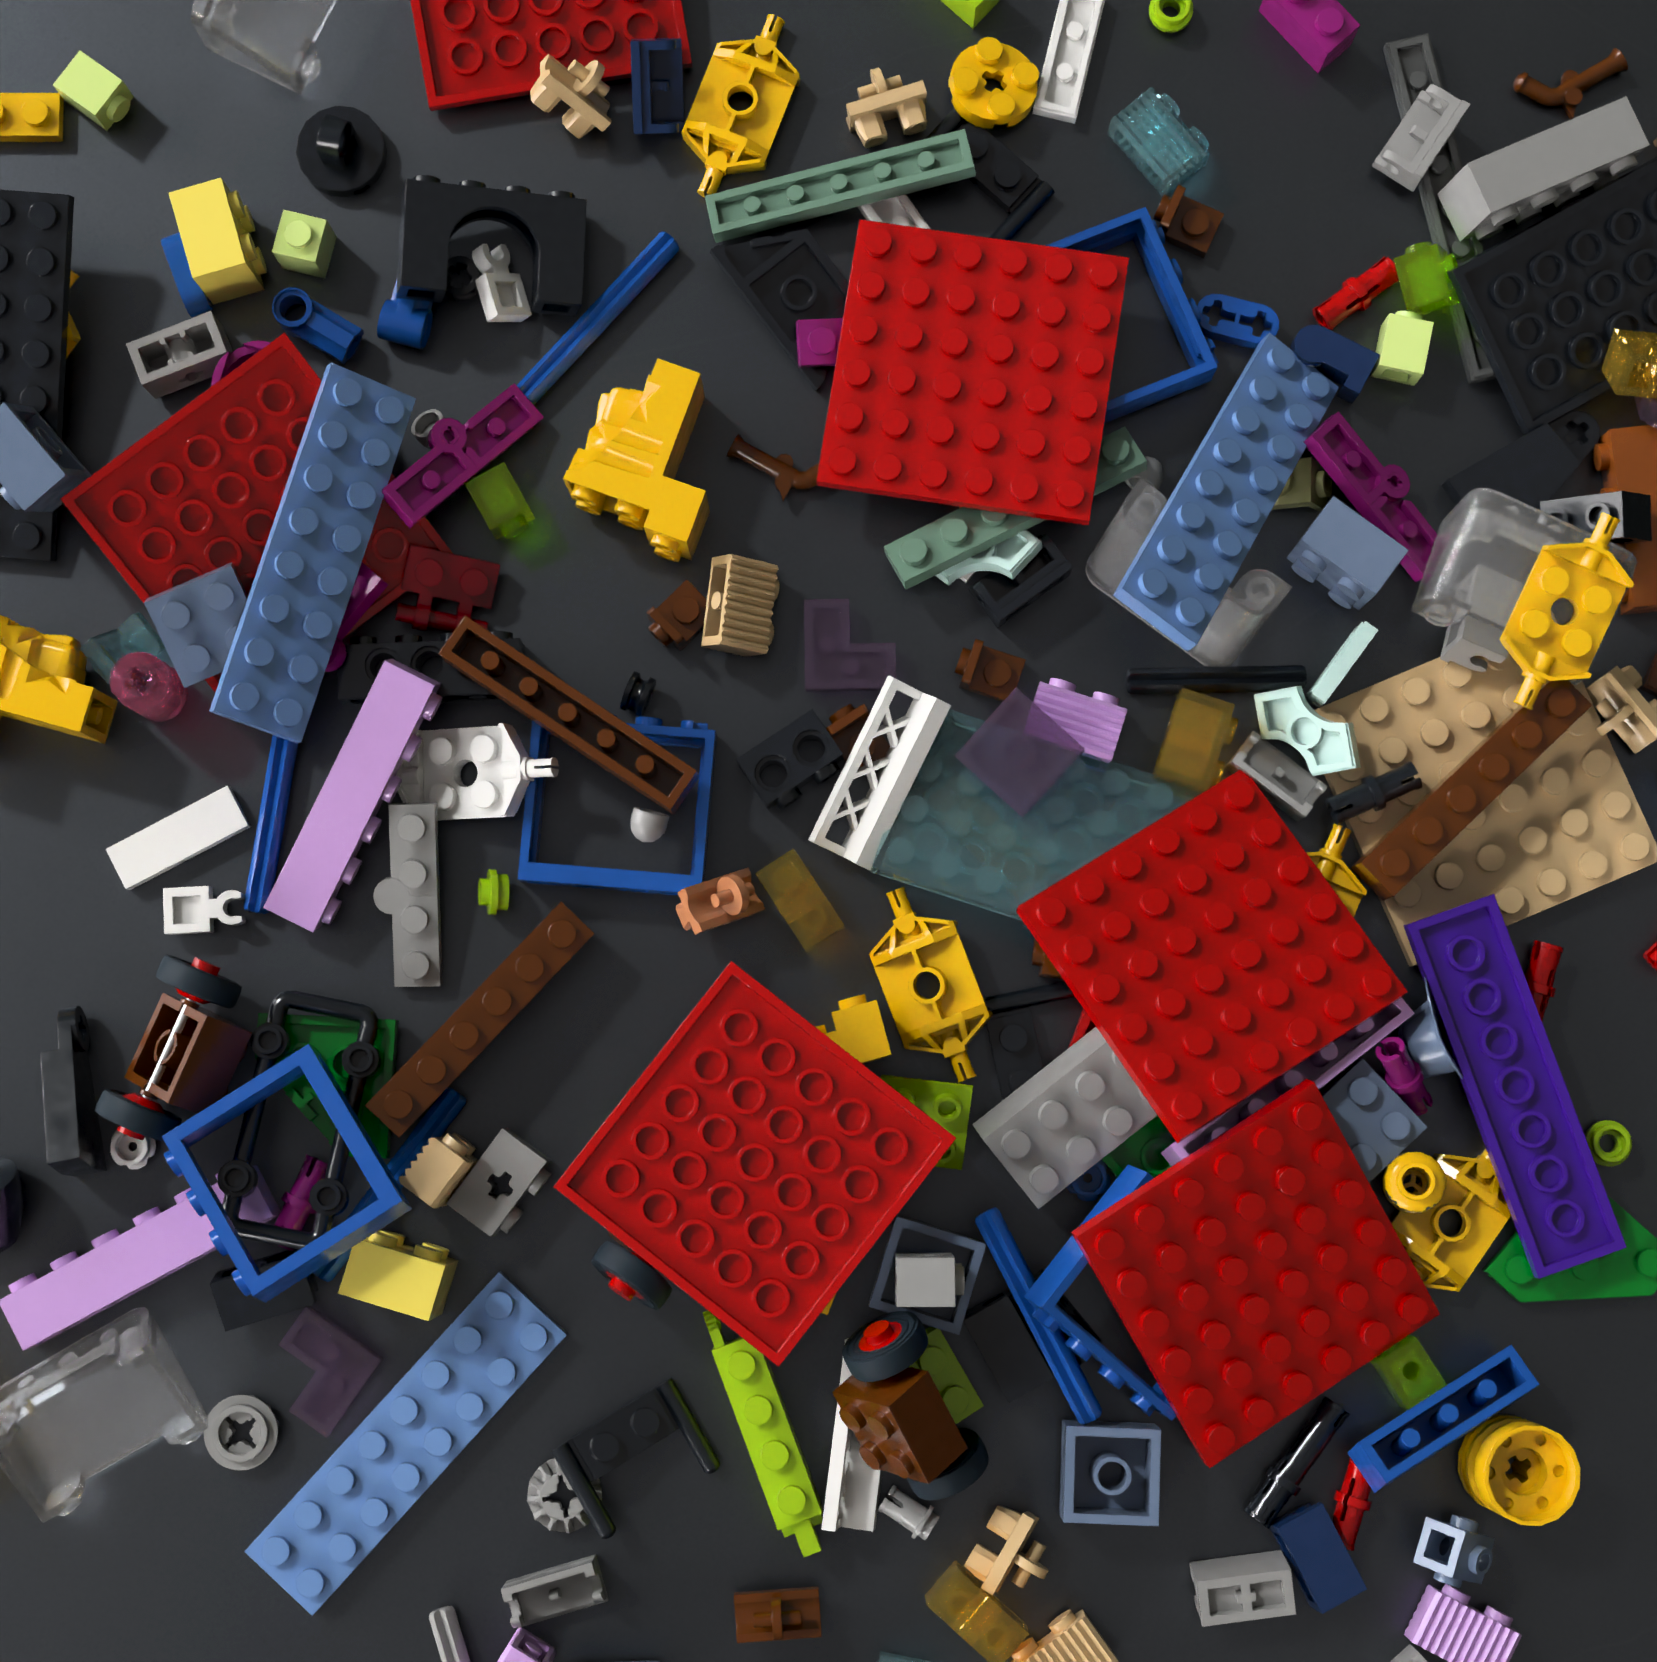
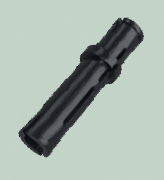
M1324 1396L1315 1413L1292 1442L1283 1458L1280 1459L1275 1468L1269 1467L1265 1473L1268 1478L1248 1506L1245 1507L1244 1511L1269 1529L1292 1495L1296 1497L1299 1494L1301 1488L1298 1486L1305 1478V1475L1312 1465L1315 1464L1332 1440L1334 1434L1350 1414L1331 1399Z

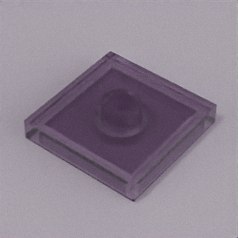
M1016 687L955 754V757L1024 818L1081 756L1085 748Z

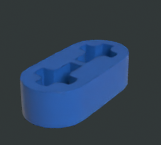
M180 232L162 238L161 244L189 315L193 318L213 310L212 302L192 278Z
M1210 294L1201 299L1197 305L1201 315L1199 326L1203 335L1210 339L1256 349L1260 341L1267 334L1271 333L1273 336H1276L1279 330L1277 314L1272 308L1263 304L1223 294ZM1212 306L1220 308V316L1233 319V322L1221 319L1217 326H1212L1209 324V317L1204 315L1203 312L1208 313ZM1255 317H1260L1263 319V326L1269 328V331L1264 330L1260 337L1252 335L1253 328L1251 326L1240 324L1239 321L1253 323Z

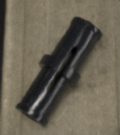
M1409 761L1376 778L1372 775L1362 778L1360 785L1333 797L1326 798L1327 809H1333L1329 814L1338 826L1344 821L1368 810H1382L1386 808V802L1415 789L1422 788L1421 778H1414L1418 771L1412 762Z

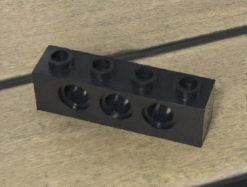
M491 632L525 655V645L520 638H513L512 632ZM452 633L440 635V641H423L420 635L395 636L394 643H377V638L370 636L350 638V644H344L347 652L345 661L337 669L338 699L345 705H363L377 677L376 669L379 663L385 659H395L421 673L422 665L427 659L431 657L442 659L438 653ZM443 659L442 671L432 678L441 683L436 693L443 697L441 702L501 700L447 664Z

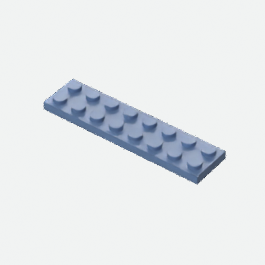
M1271 333L1267 334L1256 347L1113 596L1188 652L1195 647L1307 446L1303 441L1318 427L1339 386L1316 368L1303 364L1296 357L1293 350Z
M330 363L326 366L209 712L294 743L302 742L384 497L381 491L388 485L416 398L335 363Z
M499 1271L244 1552L313 1616L568 1335V1332L502 1271Z

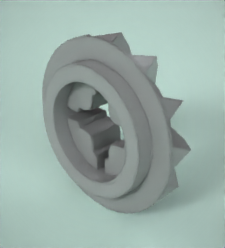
M233 1395L219 1402L209 1413L204 1426L206 1448L211 1457L225 1468L238 1471L255 1468L270 1457L279 1442V1421L275 1418L271 1406L254 1395ZM229 1417L233 1421L236 1420L239 1424L255 1418L256 1422L252 1424L253 1428L249 1432L253 1438L251 1443L243 1439L231 1446L228 1445L236 1432L235 1427L232 1425L233 1422Z
M553 1458L543 1463L530 1479L527 1503L533 1513L534 1520L539 1521L549 1531L571 1533L588 1525L590 1519L577 1497L570 1500L568 1514H565V1508H562L559 1500L545 1499V1497L558 1490L559 1482L561 1481L560 1475H563V1482H566L568 1490H573L556 1459ZM597 1479L591 1482L600 1500H602V1487L600 1480Z

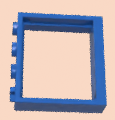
M1146 207L1046 245L1100 253L1133 240L1190 366V369L1109 400L1107 402L1104 423L1210 382L1219 363L1214 353L1216 347L1214 342L1210 338L1205 339L1199 326L1201 315L1198 306L1192 298L1187 299L1181 286L1183 284V275L1180 266L1174 258L1169 259L1163 246L1165 244L1162 227H1157L1155 220L1151 219Z
M636 717L635 724L626 723L658 745L701 748L690 875L538 863L546 777L534 778V781H530L525 793L518 880L528 884L679 896L678 892L686 887L705 882L717 746L716 731L708 730L707 723H695L693 720L681 721L680 727L662 726L663 720L654 717ZM532 721L529 757L545 759L548 758L550 736H556Z
M307 1044L162 1136L169 1151L164 1153L168 1165L177 1177L184 1175L191 1187V1190L186 1193L190 1204L200 1217L206 1214L214 1228L209 1232L211 1241L223 1257L229 1254L237 1269L232 1272V1277L238 1288L246 1297L252 1294L253 1297L265 1303L412 1209L321 1054L310 1044ZM305 1074L378 1197V1200L261 1274L189 1147Z
M1128 1164L1080 1226L1154 1177L1148 1172ZM1072 1235L1024 1296L1027 1301L1037 1308L1032 1316L1053 1333L1060 1328L1069 1336L1064 1344L1086 1362L1091 1356L1102 1366L1098 1369L1097 1373L1115 1388L1120 1390L1124 1384L1134 1394L1129 1400L1149 1417L1156 1411L1172 1421L1176 1414L1158 1383L1156 1382L1153 1388L1149 1386L1056 1304L1088 1263Z

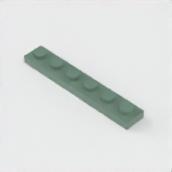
M962 129L706 195L705 200L715 242L718 243L975 177L976 172L966 131Z
M1125 426L1102 437L1093 496L1147 470V460ZM961 507L885 545L884 551L905 590L1047 519Z

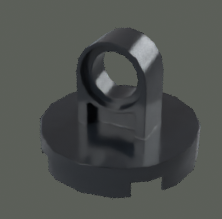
M334 106L320 110L305 122L297 138L296 155L301 171L316 189L330 196L350 197L355 195V191L363 189L368 184L371 187L378 181L386 165L387 148L380 128L368 114L354 107Z

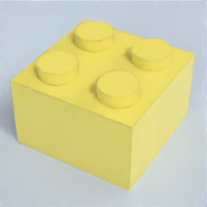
M217 178L169 192L192 278L212 304L265 290L261 274L267 273L266 264L260 248L255 247L250 235L251 232H255L254 222L248 206H243L238 191L231 192L223 179Z
M380 1229L352 1247L338 1294L430 1321L443 1313L459 1260L449 1258V1249L442 1246L423 1242L422 1245L416 1244L415 1247L403 1244L405 1240L404 1235Z

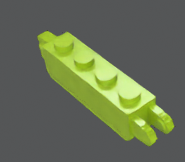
M707 1310L703 1312V1316L714 1345L712 1354L777 1530H782L784 1538L795 1534L803 1557L822 1551V1546L814 1526L822 1523V1504L769 1360L742 1337L726 1342L721 1330L720 1320Z

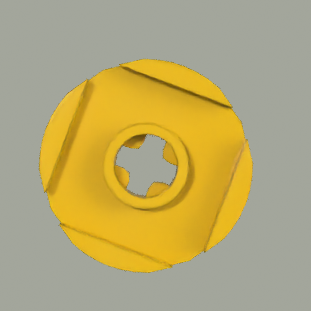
M993 37L982 38L976 45L962 51L953 63L948 79V88L950 87L953 96L951 102L957 113L975 126L993 129L994 124L1003 125L1008 123L1007 127L1016 125L1029 114L1037 95L1039 71L1023 53L1014 47L1000 43L999 40ZM985 79L999 81L1004 90L995 88L992 92L988 91L985 88L987 83Z

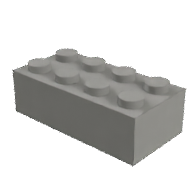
M1627 96L1467 163L1437 195L1459 241H1464L1475 235L1478 241H1482L1504 229L1502 224L1515 219L1517 225L1525 223L1542 213L1541 208L1554 202L1555 207L1560 208L1578 199L1581 196L1580 191L1591 186L1595 191L1619 178V174L1628 171L1638 164L1636 157L1650 144Z
M1095 1027L972 1125L986 1145L1039 1209L1156 1117L1157 1114L1102 1034Z

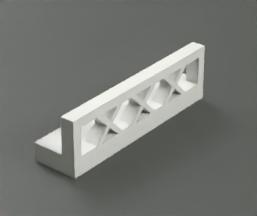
M888 676L808 840L871 871L951 705L936 697L925 694L894 677ZM898 690L913 698V701L904 717L892 721L889 705ZM886 733L890 748L885 757L872 762L868 748L873 738ZM866 774L870 789L865 798L852 803L848 789L853 779ZM847 816L850 830L842 846L826 839L825 836L833 820Z
M844 1358L842 1360L839 1386L852 1375ZM837 1402L821 1530L836 1532L840 1527L873 1532L876 1529L883 1471L872 1469L863 1460L859 1452L861 1445L854 1432L842 1421L839 1414L841 1408Z

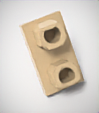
M548 53L540 62V77L530 90L532 103L542 111L549 113L560 100H563L570 108L562 116V124L578 139H581L594 127L603 132L611 124V119L607 116L610 102L603 98L610 90V87L601 80L605 71L604 65L598 60H593L584 67L577 60H573L567 69Z
M879 67L871 69L870 77L872 83L857 88L860 100L846 104L848 114L846 121L850 132H857L865 148H871L887 141V132L883 123L887 120L898 117L904 135H912L926 129L925 109L927 91L923 80L903 86L900 75L884 79Z
M1632 665L1621 669L1616 666L1590 684L1586 690L1595 708L1605 719L1596 728L1598 733L1603 736L1614 729L1623 742L1636 754L1657 740V700L1653 699L1647 702L1637 690L1643 685L1642 677Z
M1002 1505L996 1507L986 1528L1007 1540L1003 1549L997 1555L978 1543L964 1565L974 1576L984 1582L981 1586L983 1590L991 1595H994L995 1592L998 1593L1014 1564H1017L1019 1568L1011 1582L1021 1588H1024L1031 1574L1045 1579L1049 1570L1038 1561L1046 1546L1034 1540L1026 1554L1021 1552L1038 1523L1039 1517L1029 1511L1021 1514Z

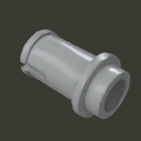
M895 1485L891 1487L877 1510L913 1532L911 1535L913 1539L918 1536L924 1541L940 1518V1516L932 1512L933 1506L930 1505L927 1509L897 1489Z

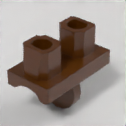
M819 1587L734 1592L737 1643L822 1637Z

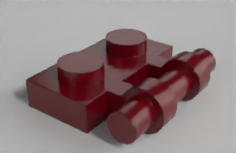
M410 544L401 589L418 593L416 606L398 603L395 620L412 624V629L426 631L428 627L453 633L463 617L467 616L487 630L488 622L472 619L471 613L473 605L491 609L500 564ZM433 597L458 602L456 614L431 610Z

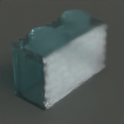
M1150 87L1139 98H1136L1111 119L1108 134L1163 197L1164 194L1169 196L1176 190L1178 184H1184L1206 166L1210 152L1207 150L1209 143L1198 128L1192 126L1189 129L1178 117L1180 110L1177 104L1168 94L1163 93L1160 96L1153 87Z

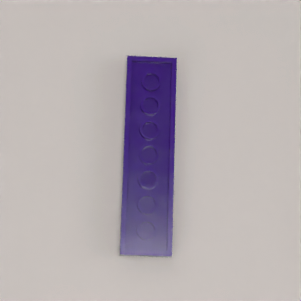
M1492 894L1404 925L1403 927L1423 980L1424 977L1427 979L1435 1004L1436 1015L1451 1056L1463 1075V1079L1460 1077L1534 1278L1540 1279L1627 1248L1495 895Z

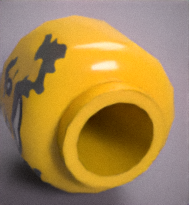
M1406 1152L1397 1156L1386 1167L1382 1177L1383 1191L1387 1200L1396 1209L1406 1213H1422L1434 1208L1442 1199L1446 1189V1176L1441 1165L1432 1156L1422 1152ZM1411 1175L1410 1182L1403 1184L1405 1177ZM1416 1177L1419 1178L1421 1187L1415 1183ZM1413 1187L1417 1192H1408L1406 1188Z

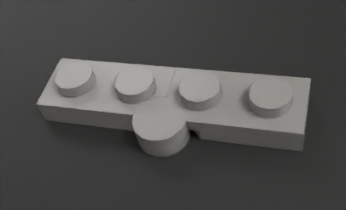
M437 802L390 803L388 810L391 876L386 877L377 884L374 889L373 899L379 910L386 914H392L394 987L441 986L443 984Z

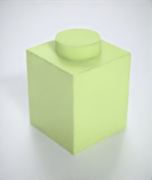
M79 50L53 84L65 102L106 131L114 122H119L125 117L130 108V101L134 97L123 80L81 50Z
M283 209L272 253L283 269L326 278L337 236L326 219Z
M1397 311L1395 314L1389 313L1380 327L1376 353L1380 354L1371 371L1370 377L1415 386L1424 374L1434 322L1422 320L1420 314L1412 311Z

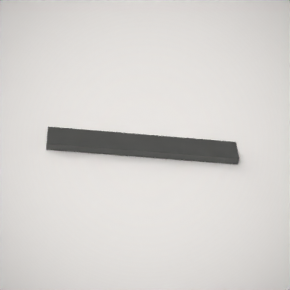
M1429 33L1387 42L1383 47L1401 121L1421 90L1426 91L1430 84L1443 89ZM1453 131L1418 184L1469 385L1496 379V376L1447 274V271L1485 251L1483 242L1478 241L1476 235L1464 241H1459L1437 195L1463 168Z

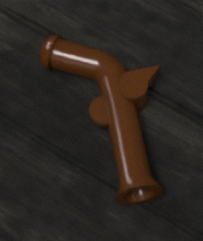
M1613 48L1607 58L1580 74L1574 70L1565 71L1561 76L1562 84L1556 88L1548 87L1528 76L1529 73L1526 72L1519 74L1515 78L1513 88L1516 93L1520 92L1542 105H1562L1571 120L1574 117L1576 107L1583 98L1582 92L1616 72H1626L1628 64L1622 52L1617 48Z
M739 433L726 457H737L774 477L775 487L780 492L783 502L792 487L795 489H809L817 485L819 463L806 471H799L793 468V459L790 455L781 454L775 458L745 442Z

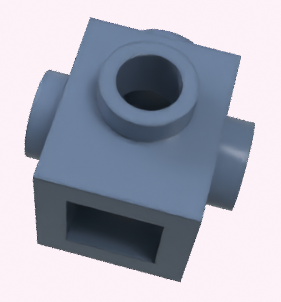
M1452 1514L1450 1522L1426 1516L1413 1563L1435 1571L1433 1576L1435 1580L1454 1587L1461 1588L1463 1581L1482 1584L1484 1575L1488 1572L1492 1563V1547L1495 1538L1477 1532L1480 1523L1459 1515Z

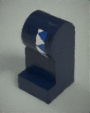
M1316 324L1302 328L1290 345V349L1294 351L1296 357L1303 364L1316 368L1328 379L1342 385L1337 397L1351 404L1359 396L1380 354Z

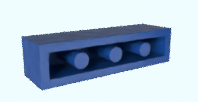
M1511 1344L1360 1440L1347 1453L1373 1492L1376 1493L1513 1405L1540 1384Z

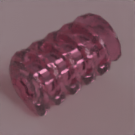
M138 651L126 654L116 662L111 670L109 680L111 692L119 699L121 704L150 721L164 722L171 720L181 713L187 703L188 689L183 687L176 670L150 653Z

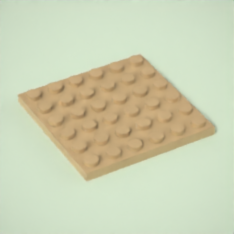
M1509 652L1507 658L1502 663L1490 661L1483 656H1474L1488 662L1485 672L1474 671L1452 661L1445 662L1438 657L1315 709L1319 715L1330 721L1338 723L1353 722L1361 768L1324 774L1333 796L1360 785L1362 778L1369 775L1376 778L1409 761L1412 762L1418 771L1414 778H1421L1422 788L1415 789L1386 802V808L1374 811L1371 809L1345 821L1347 828L1352 831L1351 837L1360 857L1378 842L1519 706L1513 701L1525 677L1521 675L1523 670ZM1572 679L1569 681L1592 706L1394 897L1382 900L1379 897L1409 967L1417 965L1403 927L1404 925L1494 894L1505 925L1508 926L1657 862L1656 841L1607 734L1601 736L1596 730L1601 721L1582 679Z

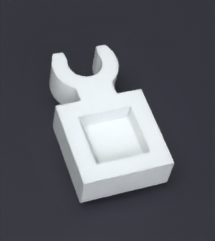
M482 244L473 250L472 258L474 264L483 273V275L475 280L487 322H522L530 317L532 313L520 273L509 272L510 253L506 245L500 244L489 252L488 245Z
M213 887L163 888L164 934L214 933V919H219L221 922L232 926L242 925L246 923V917L230 916L227 906L232 900L245 899V894L236 890H228L221 893L217 899H213Z

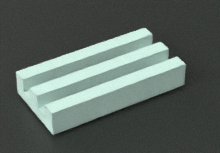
M1367 621L1361 622L1354 628L1305 695L1309 704L1317 709L1326 703L1378 632V629Z

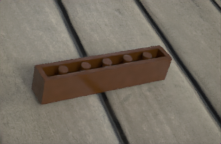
M467 616L463 617L438 653L447 664L672 815L676 813L699 779L697 770Z
M1569 680L1547 681L1546 685L1542 686L1532 710L1519 705L1351 866L1352 870L1382 900L1394 897L1578 720L1592 704Z
M560 902L365 1106L394 1134L400 1137L595 933Z

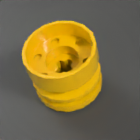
M1495 1415L1466 1434L1458 1452V1473L1465 1491L1477 1504L1520 1525L1542 1526L1559 1519L1573 1505L1580 1489L1581 1467L1572 1446L1561 1434L1516 1415ZM1512 1457L1516 1460L1511 1463V1468L1513 1472L1511 1474H1508L1505 1472L1510 1469V1463L1508 1462V1460Z

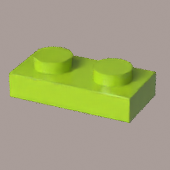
M930 1326L926 1329L928 1337L926 1350L909 1367L929 1372L955 1424H958L984 1405L941 1330Z

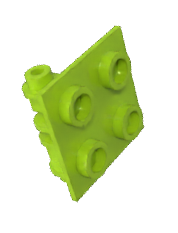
M881 1075L883 1081L956 1137L955 1141L934 1167L962 1170L973 1085Z

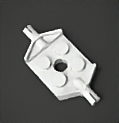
M498 723V726L418 730L416 735L422 738L421 744L410 763L403 760L396 774L397 777L402 779L397 792L403 803L437 802L438 821L514 817L530 781H534V778L557 777L559 769L542 767H558L559 764L555 757L545 759L529 757L515 728L505 723ZM472 761L477 767L478 774L475 782L467 787L461 780V770L465 764Z

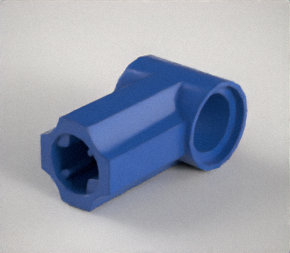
M396 279L391 300L387 299L382 306L378 319L377 336L383 340L423 350L428 342L432 328L433 313L431 308L433 302L396 298Z
M287 287L279 291L273 299V315L282 330L288 335L302 339L344 365L353 357L360 346V341L364 334L363 329L312 300L302 289ZM295 304L306 306L305 315L297 321L285 319L286 311L290 306Z

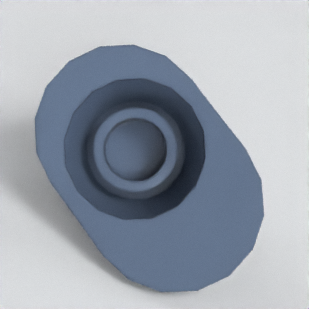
M1424 977L1428 1000L1414 1010L1415 1014L1400 1025L1398 1037L1403 1040L1411 1060L1419 1064L1424 1074V1079L1455 1071L1463 1079L1457 1063L1451 1056L1436 1015V1008L1427 979Z

